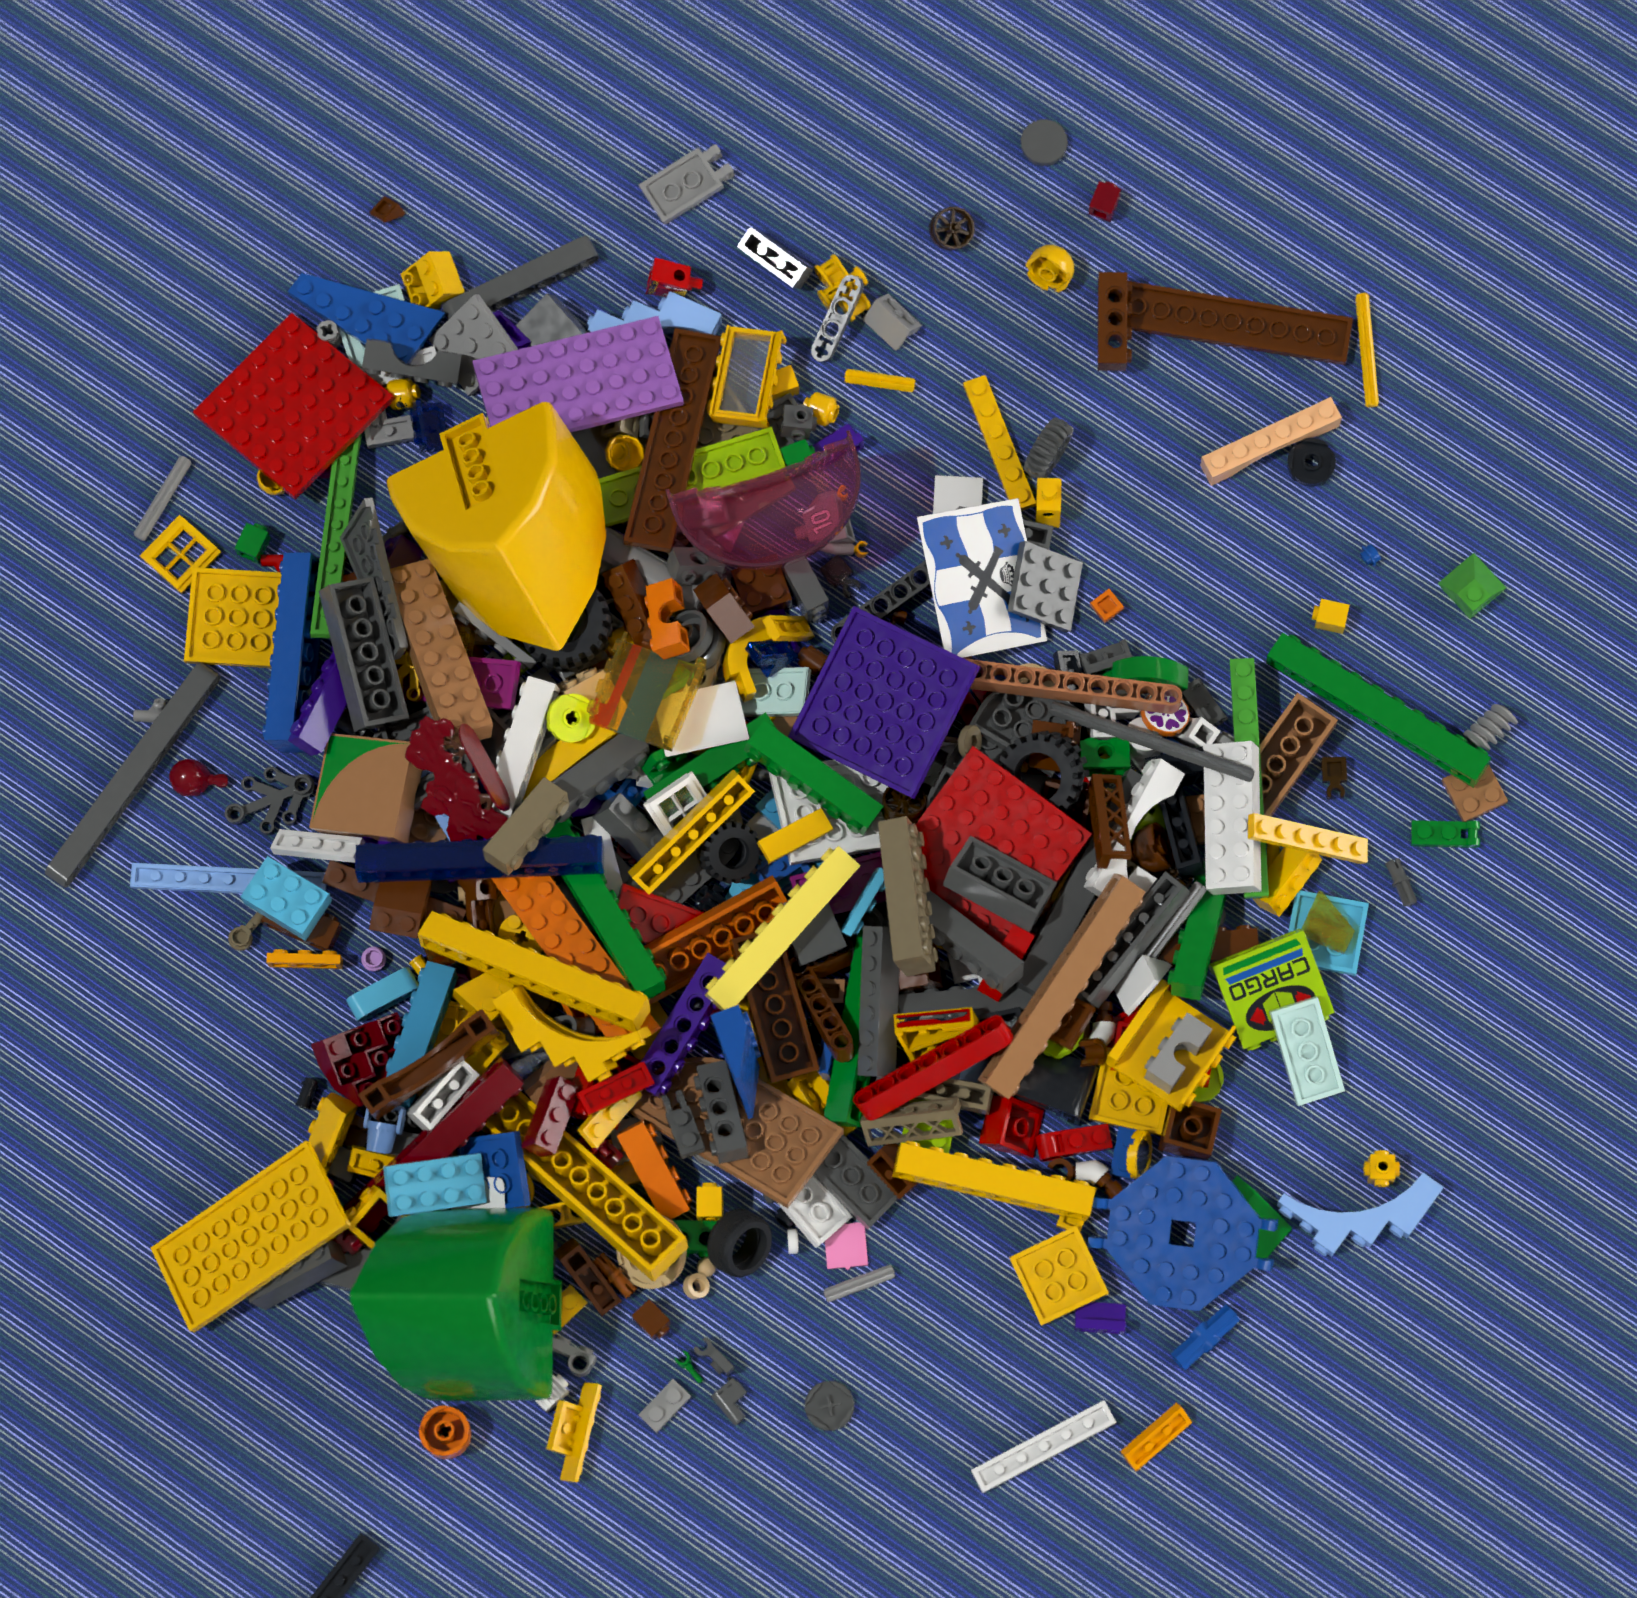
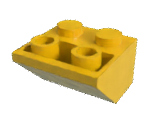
M429 251L400 274L410 302L413 304L438 310L448 300L465 293L450 252Z

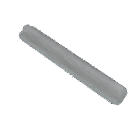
M180 456L135 529L134 535L136 538L142 541L147 539L191 466V461L188 458Z
M1197 881L1189 889L1191 892L1142 955L1157 959L1207 890L1204 885Z

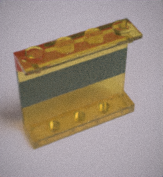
M624 631L621 639L617 638L613 647L615 654L613 658H608L604 668L606 675L604 679L600 678L595 689L597 696L595 700L591 699L586 712L590 713L589 723L672 752L706 672L707 659L697 657L695 664L674 657L663 660L651 649L627 642L628 632Z

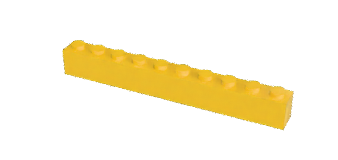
M431 911L417 933L420 945L425 949L514 985H522L524 989L631 1032L640 1029L651 1011L648 997L640 991H631L620 983H611L597 974L581 971L575 965H566L552 956L546 957L532 948L516 945L510 939L504 940L487 930L481 931L467 922L461 923L447 914Z

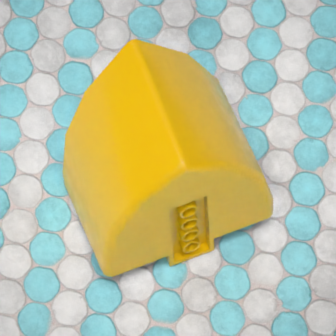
M541 402L491 427L484 414H478L439 434L444 450L391 475L386 482L391 501L410 533L458 602H461L480 621L501 636L558 651L564 647L596 588L603 555L606 528L601 485L596 470L551 403Z

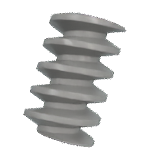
M1493 704L1491 711H1485L1484 717L1477 719L1478 724H1472L1470 726L1471 730L1464 731L1463 736L1471 746L1475 748L1481 747L1489 751L1491 748L1488 742L1497 744L1495 735L1503 738L1504 733L1501 729L1504 728L1510 731L1511 727L1508 723L1511 722L1517 725L1518 721L1505 706Z

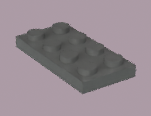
M843 1134L813 1176L868 1230L897 1200V1195H894V1192L887 1188V1184H884V1181L877 1177L874 1169H870V1166L867 1165L869 1159Z

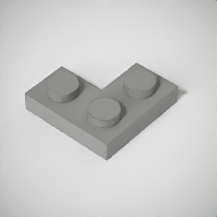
M386 409L364 430L368 449L415 440L411 415L387 419Z

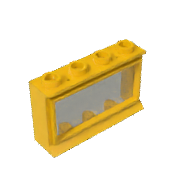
M727 325L726 332L722 333L720 340L722 352L716 359V369H718L717 377H713L711 389L713 397L712 400L709 399L707 404V413L710 415L713 423L762 429L770 427L767 414L768 409L773 408L771 393L773 386L776 387L778 383L776 368L777 364L782 363L781 344H786L787 341L782 330L774 332Z

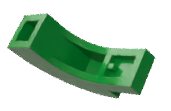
M1136 656L1113 662L1112 670L1104 673L1103 676L1175 685L1182 692L1188 689L1189 668L1166 658Z

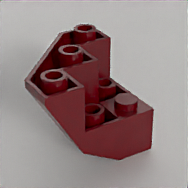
M398 1012L312 1043L311 1047L319 1068L334 1090L357 1106L364 1105L358 1094L378 1080L386 1077L388 1073L386 1072L387 1062L389 1058H393L395 1053V1039L403 1031L402 1022Z

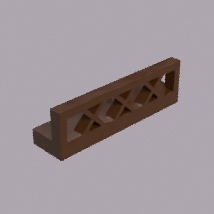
M1092 774L1087 792L1097 868L1107 869L1111 859L1130 860L1132 856L1121 775ZM1103 783H1115L1116 790L1111 793L1104 787ZM1110 800L1119 808L1115 813L1106 807ZM1112 821L1116 822L1121 826V830L1116 833L1109 827V823ZM1117 841L1124 847V851L1112 850L1111 844Z

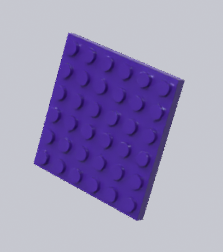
M853 606L788 737L915 799L980 666Z

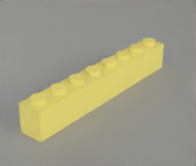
M837 846L834 850L829 848L821 856L822 864L818 868L813 866L804 875L807 879L801 887L797 884L788 893L789 901L785 905L780 903L771 912L774 916L769 923L764 921L755 930V933L758 934L752 942L747 939L738 949L741 954L736 960L730 958L722 967V970L725 971L719 979L714 976L705 986L708 989L705 996L721 1011L736 1006L861 866L841 847Z

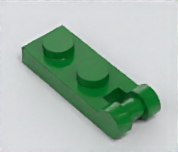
M1412 820L1411 846L1480 847V838H1478L1480 822ZM1461 831H1468V838H1461Z

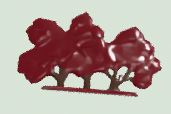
M424 716V719L419 722L420 728L412 731L409 738L410 745L405 753L406 760L416 768L431 771L435 776L434 780L427 783L425 790L427 797L423 799L420 808L434 816L448 815L449 820L446 831L451 844L456 848L462 847L465 850H471L477 841L478 835L490 841L508 820L506 816L496 812L492 805L494 803L499 810L508 811L510 808L509 794L478 736L469 725L465 723L460 725L458 731L461 744L453 740L455 731L454 725L450 720L442 718L434 721ZM449 737L451 741H444V738ZM444 745H451L454 750L458 749V752H447L444 750ZM464 754L467 755L476 772L470 774L463 769L461 759ZM459 755L458 761H454V756ZM478 778H480L488 794H481L479 792ZM487 802L488 806L485 809L481 808V805Z

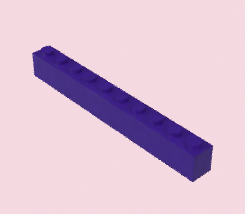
M403 535L389 538L384 544L390 569L418 562L424 552L419 546ZM333 646L330 658L322 665L321 671L323 672L320 678L311 687L312 694L310 698L303 703L300 709L302 713L299 719L290 728L291 735L288 741L310 756L323 752L347 704Z

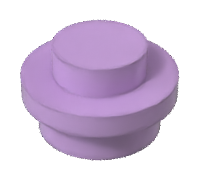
M370 947L363 952L361 961L367 970L375 972L384 967L386 956L380 948Z

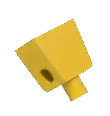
M1037 478L1036 523L1054 526L1053 528L1060 527L1062 479ZM1044 513H1053L1054 515H1052V516H1045V515H1043V514H1044Z

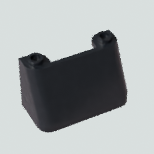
M1042 1053L1036 1057L1033 1062V1069L1028 1075H1024L1019 1083V1090L1011 1097L1054 1112L1058 1117H1061L1063 1113V1117L1068 1118V1123L1079 1126L1099 1068L1095 1065L1081 1067L1082 1060L1068 1055L1056 1059Z

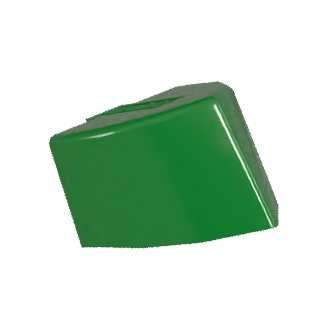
M536 1207L426 1211L402 1217L374 1244L350 1291V1302L374 1356L402 1388L430 1401L546 1400L551 1396L553 1331H561L562 1280L553 1279V1214L547 1209Z

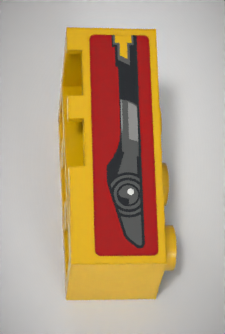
M972 1007L893 1014L895 1034L910 1061L980 1023Z

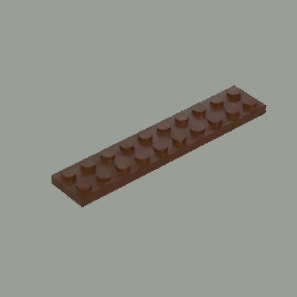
M1132 282V295H1127V303H1132V318L1127 317V326H1132V331L1327 363L1346 364L1353 317ZM1115 295L1113 302H1119L1121 298ZM1118 318L1110 319L1112 325L1121 323Z
M678 328L674 330L669 353L684 404L654 413L623 540L624 545L671 553L715 373L716 359L720 352L721 336Z

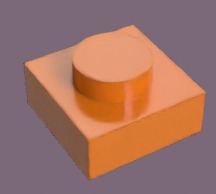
M1110 589L1090 602V606L1104 623L1124 610V606Z

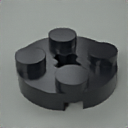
M1317 438L1301 440L1300 443L1291 448L1287 459V468L1291 479L1309 487L1324 485L1332 476L1336 465L1334 452L1328 447L1327 443ZM1310 457H1314V461L1318 462V465H1315L1313 468L1305 464V461H1308Z

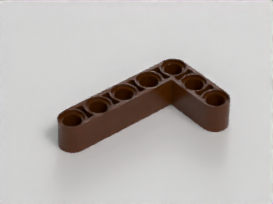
M843 935L847 945L844 949L799 967L795 956L789 960L799 998L833 1058L839 1062H847L853 1058L855 1052L851 1034L819 979L851 965L854 945L852 939L846 935ZM835 1026L833 1029H827L828 1027Z

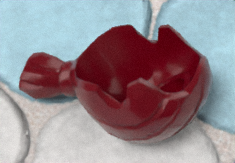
M194 759L178 761L173 765L169 773L171 786L182 796H199L209 785L223 788L228 784L227 775L210 774L208 768L203 763Z

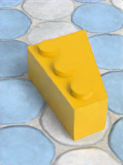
M484 973L454 989L452 997L469 1013L473 1010L478 1012L483 1009L494 1024L501 1016L492 1000L517 987V985Z

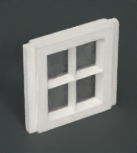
M691 771L646 800L647 802L643 805L662 835L665 836L707 794Z

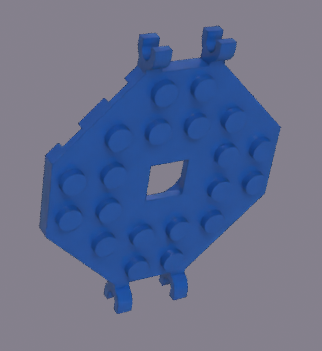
M1167 1155L1115 1197L1095 1196L1093 1198L1092 1208L1110 1209L1107 1238L1092 1235L1088 1238V1247L1107 1249L1149 1305L1200 1311L1252 1269L1257 1268L1265 1271L1273 1269L1274 1259L1258 1258L1256 1255L1259 1229L1277 1230L1278 1219L1261 1218L1249 1205L1236 1185L1227 1177L1217 1161ZM1172 1220L1196 1223L1193 1247L1170 1243Z

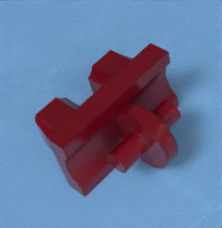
M582 1136L577 1139L583 1147L610 1170L624 1158V1155L606 1138L598 1148H591Z

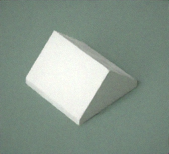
M1142 955L1115 987L1114 991L1128 1016L1170 969L1171 965L1168 962Z

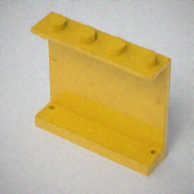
M1161 979L1113 1047L1105 1063L1181 1112L1185 1105L1190 1107L1197 1095L1194 1094L1198 1086L1203 1088L1210 1077L1207 1074L1211 1067L1216 1069L1223 1058L1220 1055L1223 1049L1229 1050L1234 1043L1236 1037L1233 1034L1236 1026L1233 1025L1229 1031L1180 998L1171 995L1167 991L1169 985L1165 980ZM1188 1012L1212 1028V1031L1196 1056L1187 1050L1174 1052L1175 1059L1185 1066V1070L1175 1087L1168 1094L1144 1078L1147 1069L1144 1067L1151 1056L1157 1057L1160 1052L1157 1048L1164 1037H1171L1174 1032L1171 1028L1178 1017L1183 1019Z

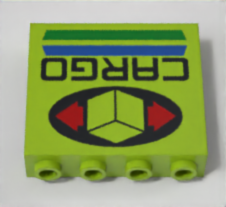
M1298 928L1209 964L1210 972L1216 977L1232 1022L1236 1026V1032L1240 1040L1238 1045L1242 1049L1247 1048L1248 1051L1261 1047V1042L1270 1039V1042L1277 1041L1269 1013L1271 1010L1316 996L1318 997L1325 1021L1330 1019V1014L1335 1013L1306 935L1302 929Z

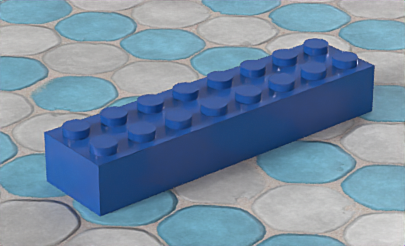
M284 553L283 561L280 563L281 584L277 588L279 603L275 609V619L277 622L276 630H274L272 635L274 650L270 656V666L272 669L271 677L268 678L267 682L269 698L265 703L267 717L262 733L264 740L282 753H305L290 743L288 739L291 735V726L299 719L302 713L300 709L303 703L311 696V694L308 696L307 690L317 679L321 638H311L310 630L319 559L312 553Z

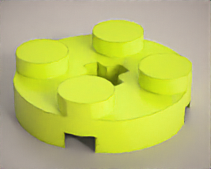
M574 693L558 696L548 708L546 717L547 729L557 739L568 743L578 742L588 737L595 728L594 724L589 723L594 712L591 702L586 697ZM573 711L577 721L568 724L566 715Z

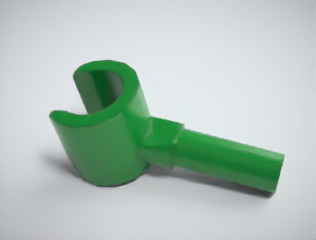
M682 1351L687 1360L681 1363L675 1357L677 1365L689 1371L699 1384L703 1381L702 1377L693 1368L689 1354L686 1351Z

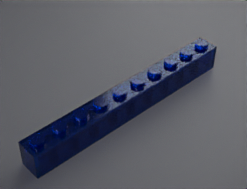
M593 834L585 835L584 837L563 835L558 838H547L542 836L537 847L532 852L526 854L521 866L517 870H513L509 876L485 860L483 848L492 838L477 841L464 839L462 841L389 842L388 844L365 843L363 845H356L355 873L358 883L604 874V843L602 836Z

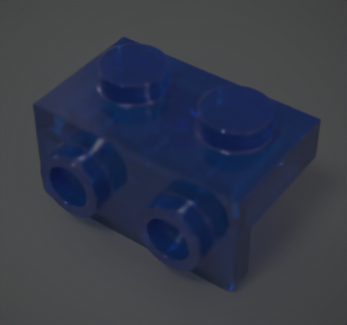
M415 400L413 408H410V419L412 423L415 422L416 431L413 432L415 445H419L420 453L444 450L439 435L446 431L442 402L421 404L420 400Z

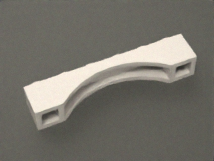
M1151 759V761L1146 763L1140 782L1134 785L1131 791L1132 797L1125 804L1130 839L1141 818L1151 807L1163 799L1173 796L1185 775L1163 759ZM1117 824L1111 829L1118 833L1121 830V826ZM1117 841L1111 844L1112 850L1124 851V847ZM1111 859L1107 869L1097 868L1096 862L1095 866L1086 875L1087 881L1084 888L1099 897L1114 873L1123 875L1128 879L1127 860Z

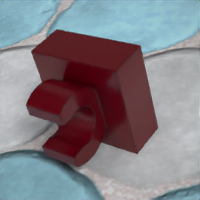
M357 1224L356 1227L370 1238V1235ZM348 1229L334 1237L352 1256L364 1245Z

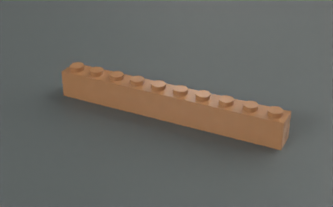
M1114 873L1012 1027L1013 1041L994 1054L978 1078V1081L1007 1099L1017 1093L1022 1078L1031 1072L1034 1060L1045 1051L1048 1039L1060 1028L1063 1016L1072 1010L1075 1005V998L1079 992L1081 993L1086 989L1089 977L1101 966L1102 957L1106 951H1110L1116 943V936L1127 927L1130 915L1142 904V897L1145 894L1144 890L1123 875Z

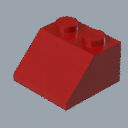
M993 1096L990 1113L985 1115L979 1143L997 1151L1033 1158L1036 1148L1035 1137L1039 1135L1044 1110L1013 1097L1007 1099L1002 1096Z

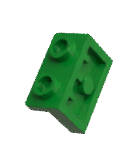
M664 748L649 756L642 770L653 785L689 763L690 760L687 758L689 752L666 757Z

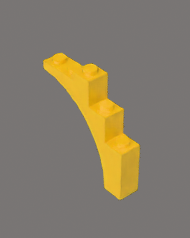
M522 985L512 988L492 1000L520 1052L528 1049L531 1052H535L544 1047L554 1067L561 1064L568 1067L577 1062L588 1082L595 1079L601 1082L612 1076L610 1071L618 1067L617 1060L627 1055L625 1050L630 1047L633 1051L646 1044L644 1039L652 1035L647 1026L635 1032L615 1037H596L578 1033L562 1026L546 1015L535 1004Z

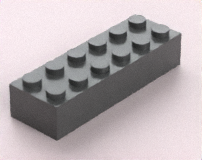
M374 577L335 583L324 587L319 591L354 732L395 725L408 719L409 715Z

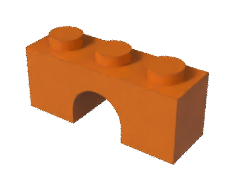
M673 578L646 586L647 596H645L644 600L649 611L647 624L652 635V639H650L652 651L657 653L663 660L690 652L688 630L678 621L669 623L673 613L685 609L682 587Z

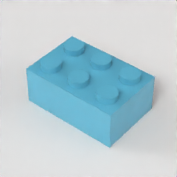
M268 856L240 896L245 905L304 941L307 940L332 902L328 892Z

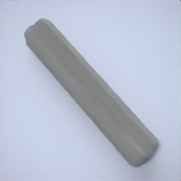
M891 1265L884 1266L825 1288L823 1291L827 1302L837 1300L893 1279L895 1272Z

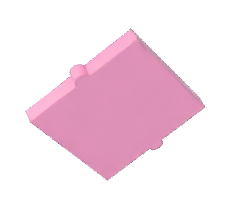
M860 1222L845 1223L825 1240L827 1270L839 1268L849 1270L850 1267L868 1266L865 1227Z

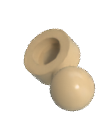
M708 1257L701 1258L697 1263L698 1273L689 1275L683 1282V1290L691 1299L702 1298L709 1292L710 1285L707 1277L715 1273L716 1267ZM692 1283H693V1284L695 1285V1287H696V1290H695V1291H694V1289H693V1287H692Z

